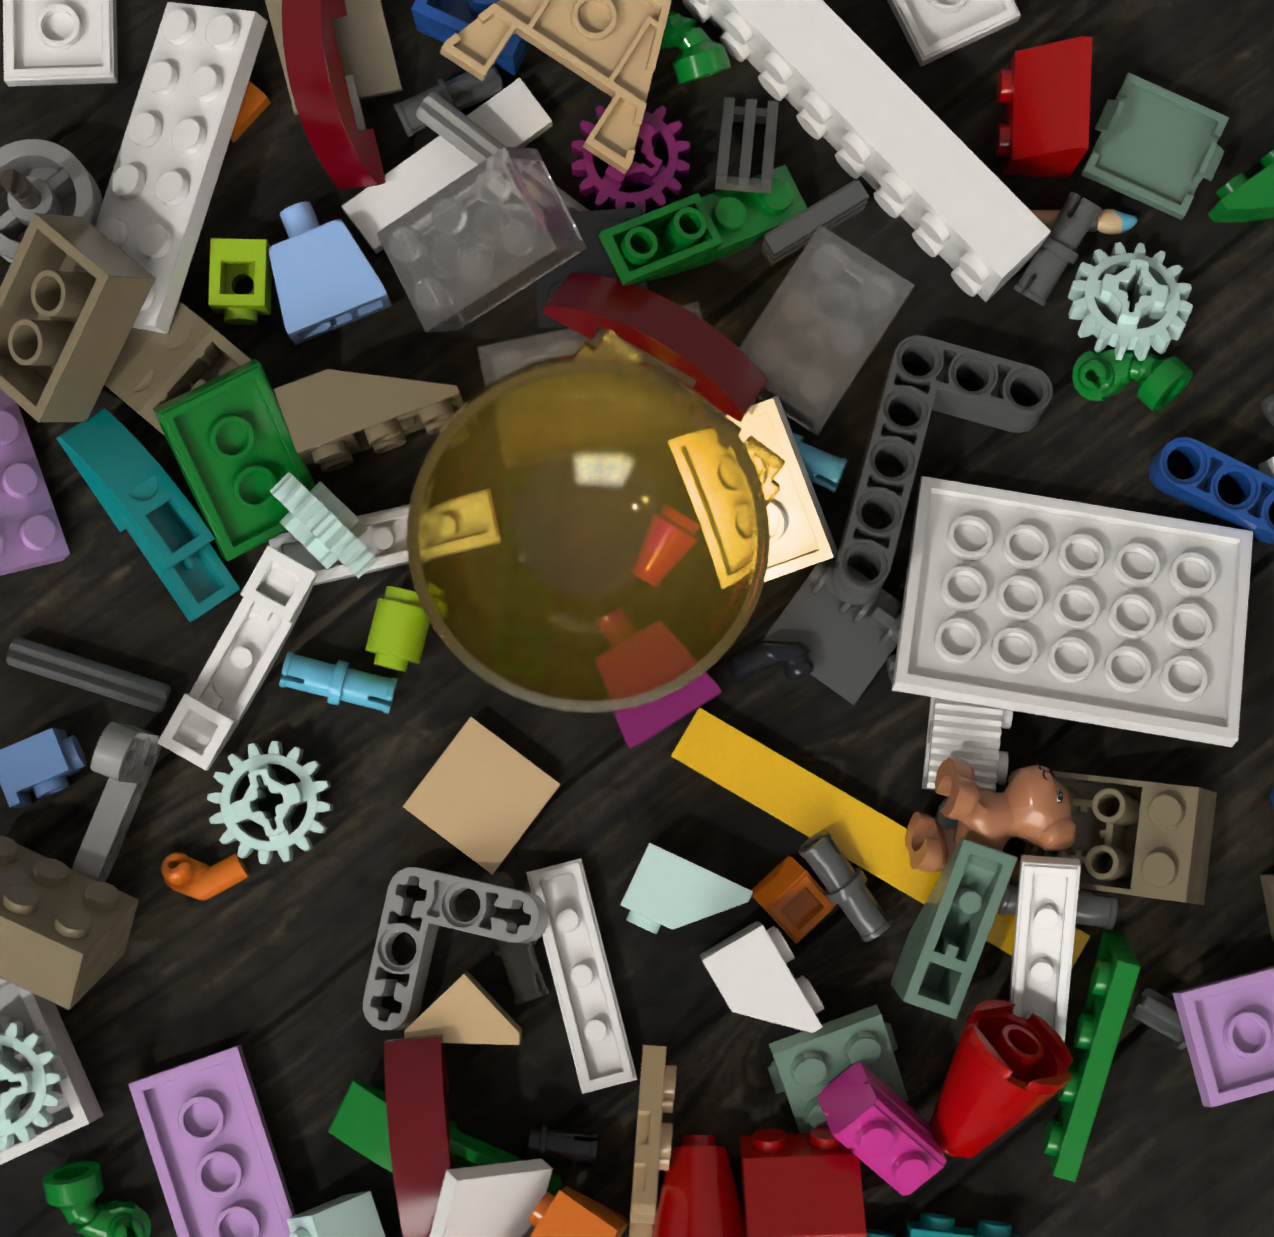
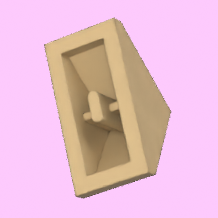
M468 971L425 1010L404 1033V1038L443 1034L444 1043L520 1045L522 1041V1028Z

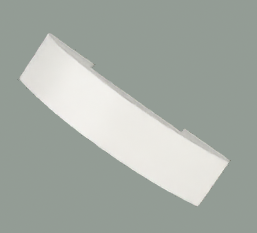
M271 546L266 547L240 594L243 596V599L190 693H185L159 738L158 744L206 771L209 770L269 674L306 603L319 573Z

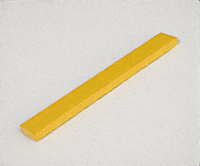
M700 707L671 755L672 758L809 838L818 832L828 830L832 835L831 838L848 861L923 905L926 903L943 872L912 869L909 851L905 845L907 828ZM997 911L986 942L1012 956L1016 915H1000ZM1076 927L1071 970L1090 938V935Z

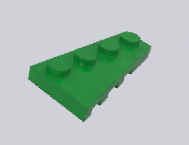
M1103 929L1083 1013L1080 1015L1075 1029L1073 1061L1068 1067V1073H1072V1076L1067 1085L1058 1092L1060 1105L1056 1121L1051 1119L1048 1121L1042 1141V1153L1047 1154L1052 1175L1073 1182L1076 1181L1141 967L1126 935Z

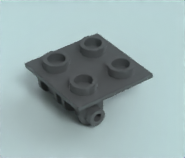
M835 556L819 562L763 641H801L811 650L808 655L814 663V670L810 675L854 705L898 644L903 603L882 588L874 600L864 605H850L842 601L835 594L832 587V572L837 558ZM850 565L847 566L853 578L864 582L871 581Z

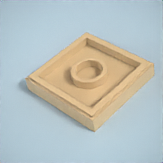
M470 717L403 807L493 875L561 784Z

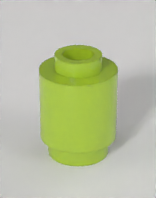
M386 587L384 599L378 598L365 648V651L376 654L373 664L403 672L407 671L409 662L420 664L432 616V611L427 610L430 596L398 587Z

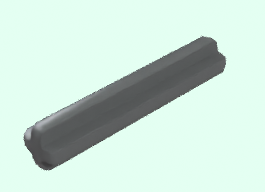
M15 637L7 652L6 662L10 666L153 712H163L170 698L171 687L168 684L25 638Z

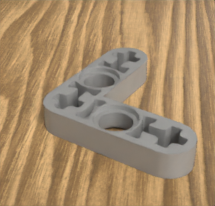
M113 721L103 731L92 757L91 770L109 778L79 848L72 870L100 882L107 880L158 759L162 745L157 742L161 736L136 726Z
M407 867L398 871L390 881L363 997L365 1018L373 1027L379 1030H402L409 1027L417 1019L439 926L506 942L530 943L537 940L547 928L549 913L546 904L539 896L530 892L417 867ZM419 883L421 889L427 890L425 901H416L414 903L413 898L406 896L407 888L409 885L416 886ZM472 889L479 896L480 910L474 919L466 922L457 915L455 902L462 891ZM523 903V911L531 914V921L529 925H520L517 930L516 922L494 917L496 906L517 910L521 908ZM400 915L422 919L421 927L416 924L399 923ZM406 932L415 940L416 954L410 963L401 965L393 957L392 944L398 935ZM387 972L392 974H409V981L397 982V979H386ZM394 994V1000L402 1003L400 1013L390 1014L387 1008L382 1007L383 997L393 996Z

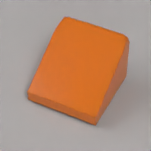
M791 856L786 857L752 889L753 893L751 895L796 944L837 906L836 904L832 905L828 901L820 885Z

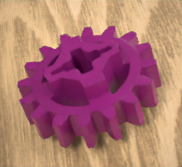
M601 105L595 108L597 123L606 110ZM661 105L653 114L646 112L645 108L635 146V151L640 153V164L633 161L625 175L608 164L605 176L601 179L594 166V154L583 148L585 141H572V154L583 158L571 164L572 175L576 177L586 176L579 185V192L582 197L594 192L597 194L595 210H603L610 203L615 205V209L641 207L643 215L646 213V206L649 204H653L656 209L666 206L665 193L676 197L680 196L682 185L675 177L689 176L690 164L679 160V158L690 154L689 141L682 140L675 141L682 133V124L680 121L672 122L668 125L664 123L666 107ZM582 120L579 124L580 133L587 140L596 124L594 125L591 122ZM658 139L661 140L667 152V167L662 165V160L654 156L653 150ZM644 186L647 188L639 192H625L626 189Z

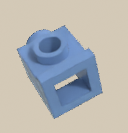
M50 728L0 749V785L9 807L24 808L33 804L30 793L33 791L37 799L69 787L67 777L81 772V768L87 766L79 741L74 735L67 737L65 730Z

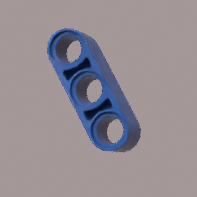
M1188 437L1176 438L1170 441L1152 456L1148 466V473L1151 482L1158 490L1233 528L1253 531V538L1261 542L1274 544V525L1270 521L1268 513L1270 505L1274 503V478L1196 439ZM1170 453L1180 454L1187 459L1190 464L1188 479L1182 480L1170 473L1167 467V459ZM1221 478L1231 479L1239 487L1240 499L1236 505L1226 503L1221 499L1218 493V483Z

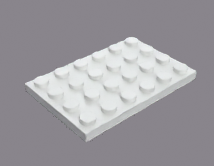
M922 476L917 491L892 690L1233 747L1238 741L1253 531Z

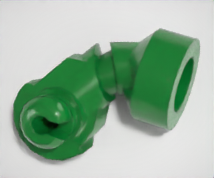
M669 9L660 51L672 47H678L680 50L672 63L679 85L731 68L724 45L711 40L703 29L695 28L696 20L681 16L679 13L674 12V10Z
M1115 349L1099 353L1088 351L1081 355L1073 367L1072 379L1078 393L1092 401H1108L1111 396L1121 393L1128 383H1132L1135 380L1134 382L1138 383L1137 398L1150 410L1157 413L1178 397L1191 380L1193 371L1177 356L1160 358L1148 352L1145 360L1139 361L1133 350H1126L1122 360H1116Z
M94 1161L71 1162L58 1166L43 1176L42 1181L47 1203L61 1209L69 1225L73 1222L77 1223L73 1229L74 1232L85 1237L150 1236L151 1221L147 1213L132 1201L121 1202L115 1200L105 1204L96 1202L95 1199L104 1190L99 1163Z

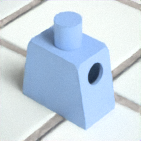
M308 201L296 203L280 212V217L289 239L272 245L268 248L284 325L295 345L392 306L383 284L341 219L320 226L312 205Z

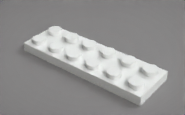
M167 2L95 224L97 230L156 278L132 328L164 334L169 332L268 22L255 11Z

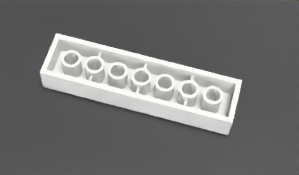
M682 0L686 9L695 19L701 23L709 20L722 34L720 37L721 43L736 60L743 62L747 59L761 73L758 79L773 98L778 101L785 98L799 112L796 115L797 120L809 135L817 140L823 136L837 151L835 154L837 162L850 176L855 179L862 176L876 190L873 196L887 214L893 218H897L900 215L915 230L912 236L924 252L931 257H936L939 254L953 269L951 272L953 280L969 296L974 297L978 294L987 302L1034 257L1051 231L823 0Z

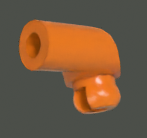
M175 852L168 855L161 865V873L168 887L176 892L202 901L208 900L250 877L244 862L237 856V853L209 866L188 857L184 853Z

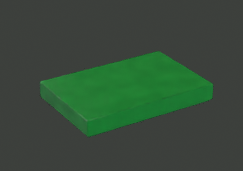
M253 359L152 409L208 528L215 537L214 540L218 549L227 562L288 531L280 521L290 511L273 496L270 490L288 472L309 491L315 486V483L306 463L296 452L281 408L259 361Z

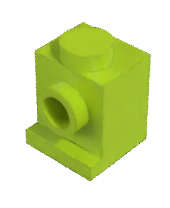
M210 238L208 305L215 314H224L225 323L254 325L257 324V315H271L272 266L268 248L271 246L267 239ZM250 279L253 281V289L249 294L235 293V286L240 280Z

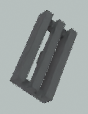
M724 97L715 189L771 194L779 101H768V107L764 109L756 108L757 100L746 99L745 107L735 106V98ZM733 122L744 123L739 177L728 176ZM755 124H766L761 179L750 178Z
M853 180L766 233L761 251L771 267L864 211L869 195L861 182Z

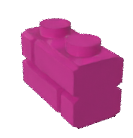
M861 1062L854 1063L820 1091L821 1093L817 1099L823 1114L827 1116L826 1121L832 1135L845 1147L851 1148L853 1154L902 1196H909L940 1171L947 1162L940 1145L936 1142L930 1131L929 1123Z

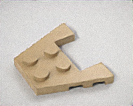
M500 0L480 13L476 20L458 34L455 33L447 39L441 47L440 54L483 81L513 34H517L612 97V101L585 141L583 148L625 175L633 162L636 141L644 117L646 100L652 75L656 67L671 0Z
M643 1045L629 1237H652L656 1215L658 1170L669 1171L673 1123H662V1113H673L677 1065H665L666 1046Z

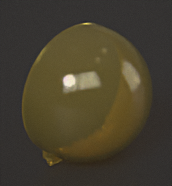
M610 330L603 336L596 347L585 340L575 354L551 357L519 367L489 383L466 401L445 424L430 447L417 476L407 519L408 560L414 587L424 612L446 646L464 665L501 691L533 704L564 711H616L658 700L681 689L701 676L733 645L754 611L764 585L770 546L767 506L781 490L780 484L774 478L785 464V460L752 435L743 442L739 436L742 428L723 415L697 389L675 375L664 371L655 363L650 365L641 362L644 355Z

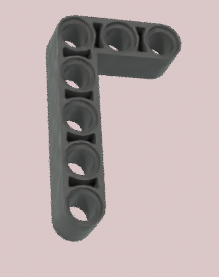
M910 336L898 344L885 374L832 572V587L835 594L842 601L850 605L870 603L878 596L890 572L932 410L1008 432L1022 433L1029 431L1038 423L1052 398L1053 386L1049 377L1042 370L927 336ZM915 363L924 369L926 375L914 376L908 373L902 364ZM968 378L978 385L979 390L968 391L958 384L957 379ZM1011 393L1026 395L1032 401L1033 406L1026 407L1017 404L1012 399ZM902 412L908 415L913 425L908 427L900 426L894 423L889 413ZM889 462L895 465L901 476L893 478L882 475L877 470L875 464ZM868 512L876 513L883 517L888 527L873 529L863 521L861 515ZM862 564L872 571L874 579L867 582L859 581L852 577L847 566Z

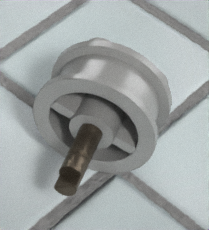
M24 139L0 147V256L7 262H12L34 213L83 217L95 227L103 196L92 175L76 156L56 143L41 139Z

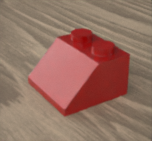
M1080 36L1015 51L1008 68L1000 69L997 83V102L1006 103L1005 123H998L995 156L1004 157L1003 175L1069 178L1089 149L1093 37Z
M829 1126L816 1127L810 1133L786 1134L785 1131L780 1129L766 1128L757 1130L752 1135L740 1136L741 1192L747 1237H866L860 1159L853 1154L851 1148L845 1147L832 1135Z

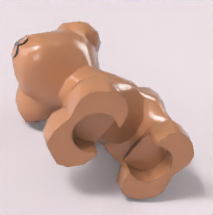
M948 757L940 764L937 771L935 792L948 796L947 803L940 809L941 813L947 818L958 820V823L942 828L930 815L916 812L910 819L905 836V845L909 851L912 869L938 872L944 870L961 837L1003 851L1010 838L1016 837L1031 845L1039 846L1045 851L1059 852L1069 849L1075 842L1076 825L1072 820L1070 794L1061 783L1055 780L1054 773L1048 767L1032 765L1014 770L1008 777V786L1005 791L996 793L980 789L974 782L975 770L969 763L959 758ZM1020 860L1016 861L1009 880L1019 881Z

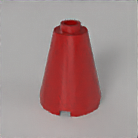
M988 999L975 1006L966 1020L929 1122L930 1131L944 1153L952 1157H975L1060 1092L1070 1081L1072 1073H1068V1067L1073 1061L1071 1052L1061 1036L1042 1018L1034 1013L1031 1014L1028 1020L1020 1018L1011 1012L1016 1004L1005 1000Z
M681 1136V1146L671 1148L669 1171H665L652 1237H747L744 1215L727 1147L715 1146V1136Z

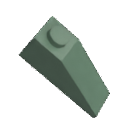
M961 837L908 934L890 985L902 1001L957 1019L1016 864L1017 857L1015 855Z

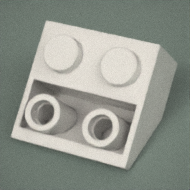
M756 921L699 955L732 1012L811 1033L823 1027L815 1014L825 1008L808 979H805L803 975L794 979L786 963L795 957L778 928L773 926L766 930L760 922Z

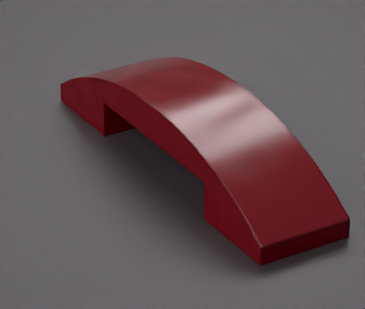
M282 0L283 47L289 83L302 126L316 156L339 189L378 186L386 183L374 129L357 130L332 23L333 19L347 16L344 0Z
M571 273L545 305L543 314L590 340H593L602 328L696 380L691 393L692 396L739 422L748 413L768 381L744 352L712 325L679 304L657 293L634 284L623 286L621 280L588 273Z
M443 1034L385 1040L384 1042L385 1094L389 1144L403 1237L430 1236L446 1170L455 1169L446 1096L449 1093Z

